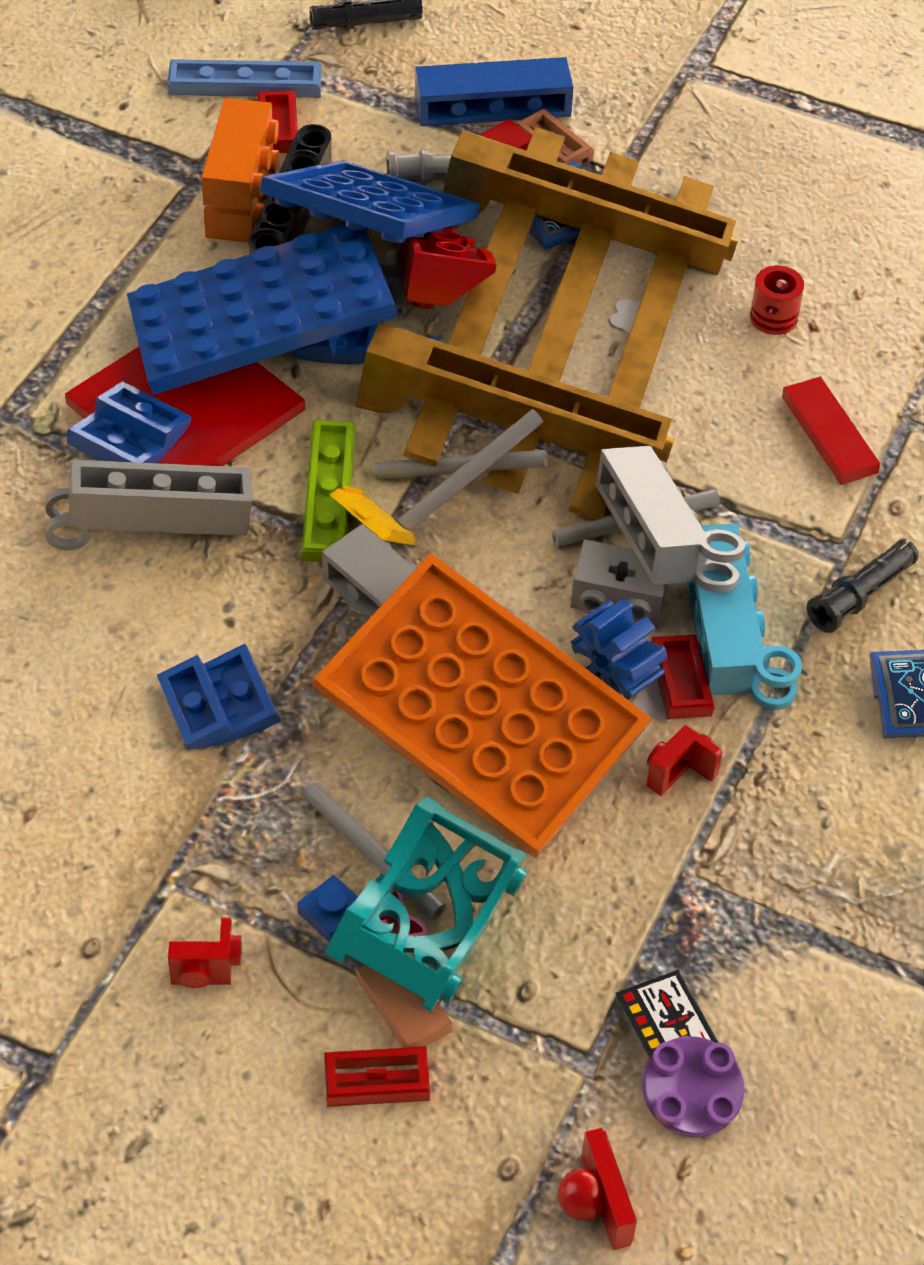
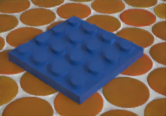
M345 160L263 176L260 193L275 197L274 203L280 206L296 208L299 205L310 209L309 214L322 219H333V217L345 220L344 225L348 228L360 231H367L370 228L381 232L380 237L382 239L399 243L404 242L405 238L423 237L424 233L430 231L442 232L445 227H460L461 223L477 219L480 203Z

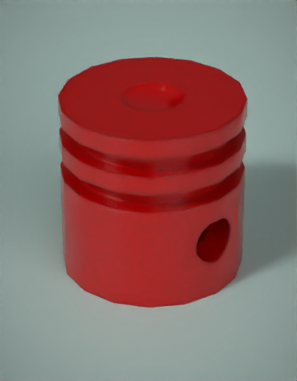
M774 265L760 270L757 274L750 320L758 330L766 334L780 335L792 331L797 325L805 282L796 270L787 266Z

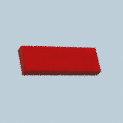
M821 376L783 388V400L840 485L879 473L881 463Z

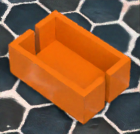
M224 98L201 177L203 205H208L204 208L205 238L249 243V237L264 206L263 202L268 197V195L260 193L262 177L277 174L279 168L280 152L279 150H273V144H276L278 138L279 122L272 119V103Z

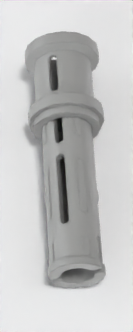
M426 149L420 150L419 154L396 155L394 151H387L386 174L411 182H420L421 185H428L433 182V179H446L452 154L432 155Z

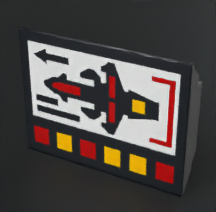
M679 969L615 993L649 1058L658 1045L678 1037L696 1036L709 1039L715 1043L718 1042Z

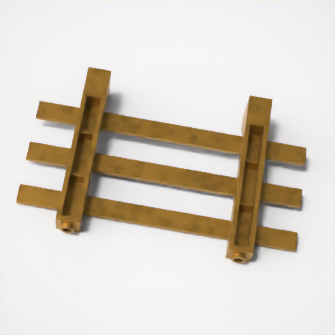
M537 127L526 151L462 130L450 158L443 192L480 203L478 214L485 210L490 200L504 204L487 246V250L492 253L497 264L496 271L469 291L448 344L382 322L378 323L366 351L355 407L385 413L401 408L407 402L409 396L424 400L403 456L435 467L458 412L505 427L506 431L531 409H534L543 420V423L508 452L535 450L538 440L541 439L586 454L587 458L568 511L593 520L601 519L607 507L596 487L601 449L651 446L659 460L667 463L675 438L667 436L672 419L641 409L640 405L687 265L718 275L723 260L732 261L739 238L732 236L736 220L707 211L706 208L714 186L686 176L683 178L676 200L631 186L640 161L613 152L609 153L601 175L558 162L557 159L565 137ZM538 215L581 230L528 371L481 356L480 354L534 217ZM614 240L657 254L609 395L604 397L562 383L560 380L610 242ZM528 468L490 471L486 484L519 494Z

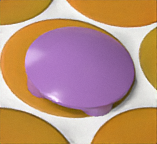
M684 1036L663 1042L657 1046L644 1068L642 1091L648 1109L664 1127L680 1135L704 1137L723 1130L735 1119L744 1099V1080L741 1070L735 1061L734 1052L729 1046L720 1042L715 1043L702 1037Z

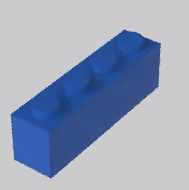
M567 57L415 67V101L420 127L497 122L508 119L523 120L543 108L555 118L571 117L574 86Z

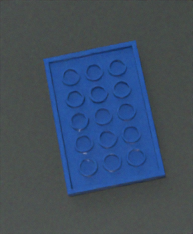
M345 221L340 222L333 228L315 234H302L293 241L274 247L265 246L252 254L237 259H224L216 263L215 266L196 272H183L174 279L158 284H146L139 287L136 291L127 293L144 368L152 394L156 395L398 317L395 303L367 232L348 228L344 225Z

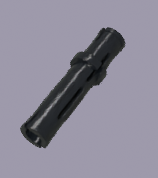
M342 0L341 3L312 5L309 7V19L312 30L332 27H344L345 30L354 29L356 25L420 20L423 17L422 0H370L362 2Z

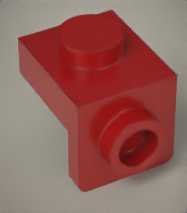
M685 724L667 743L661 741L651 751L647 759L649 772L646 786L662 796L689 768L707 780L713 781L719 774L723 752L710 737L697 733Z
M221 917L220 942L169 941L168 965L171 985H183L188 988H202L207 985H231L232 966H241L242 935H233L231 917Z

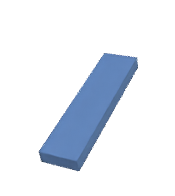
M172 59L169 65L168 95L257 96V92L296 91V97L321 98V62Z

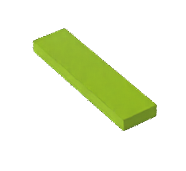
M313 420L302 540V561L322 562V551L348 534L350 512L329 494L338 488L341 489L343 485L352 487L355 422Z

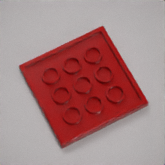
M139 346L65 393L66 404L84 419L95 412L96 398L121 382L192 416L191 424L176 444L158 462L159 464L224 466L306 410L305 399L258 362L153 395L147 380Z

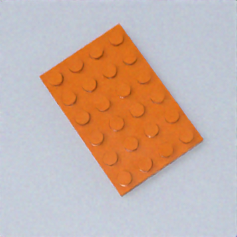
M432 553L420 563L313 678L312 685L317 691L535 859L637 740L651 720L649 715Z

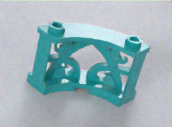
M426 796L415 804L397 839L384 858L383 863L391 866L386 875L381 873L375 881L370 880L357 899L346 909L324 953L341 963L348 956H351L424 998L425 1002L422 1008L432 1012L440 1000L447 1004L451 1002L463 980V977L458 975V973L480 940L506 893L514 897L524 882L528 871L521 867L527 857L526 853L514 849L443 809V805ZM434 822L465 840L453 851L445 837L433 825ZM475 846L503 860L499 873L489 882H482L477 876V873L484 868L487 860L479 859L473 861L465 868L464 872L460 865V862ZM434 863L438 868L434 874L425 879H418L411 872V868L415 865H422L426 869V875L431 872ZM445 881L453 906L455 927L437 934L409 936V915L401 901L393 895V892L396 891L410 896L424 895L435 890ZM471 902H486L473 923ZM389 916L394 918L398 923V934L391 933L394 923L385 924L380 920V917ZM457 947L448 960L443 951ZM424 963H429L436 968V970L425 965Z

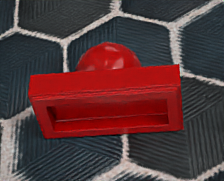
M603 1128L586 1131L584 1133L581 1154L585 1168H577L567 1173L560 1182L557 1191L559 1204L567 1216L577 1221H592L602 1215L613 1250L631 1246L637 1219L606 1130L603 1131Z

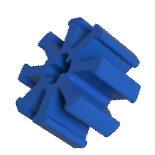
M622 599L614 605L612 600H608L572 626L579 636L571 640V645L575 654L580 653L591 659L592 663L585 667L598 678L603 675V680L607 685L619 694H624V697L629 700L665 674V670L660 668L659 664L667 659V653L664 646L661 645L659 647L647 641L646 636L655 630L654 625L647 617L635 624L632 614L633 605L630 602Z

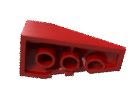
M445 227L442 232L430 231L424 233L423 237L405 238V241L400 243L402 289L406 301H411L413 306L422 309H434L436 305H450L495 273L497 264L492 253L486 248L474 249L475 240L470 236L457 234V227Z

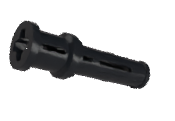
M899 539L888 550L881 553L856 574L839 577L832 583L831 590L824 595H815L807 602L806 609L811 622L825 633L836 631L841 627L842 620L849 614H858L866 607L869 596L918 561L919 553L915 545L911 541L905 545L907 539Z

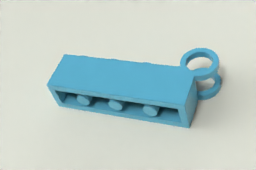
M738 523L701 525L704 532L720 529L740 536ZM724 541L710 542V547L719 551H732L736 549L733 545ZM744 541L743 557L738 561L730 563L739 572L738 585L734 590L726 593H714L700 588L695 582H686L695 632L712 695L751 693L754 701L760 706L770 710H780L790 706L795 700L797 692L796 682L801 674L802 662L798 654L790 648L784 646H763L762 637L765 635L764 613L762 610H756L754 602L757 601L758 595L757 580L755 575L748 574L747 567L750 566V547L748 541ZM706 571L702 573L703 576L713 581L721 582L730 579L729 576L719 571ZM770 657L787 659L793 665L794 671L789 674L782 669L768 668ZM763 682L775 688L788 687L789 693L780 699L768 698L760 692L758 685Z

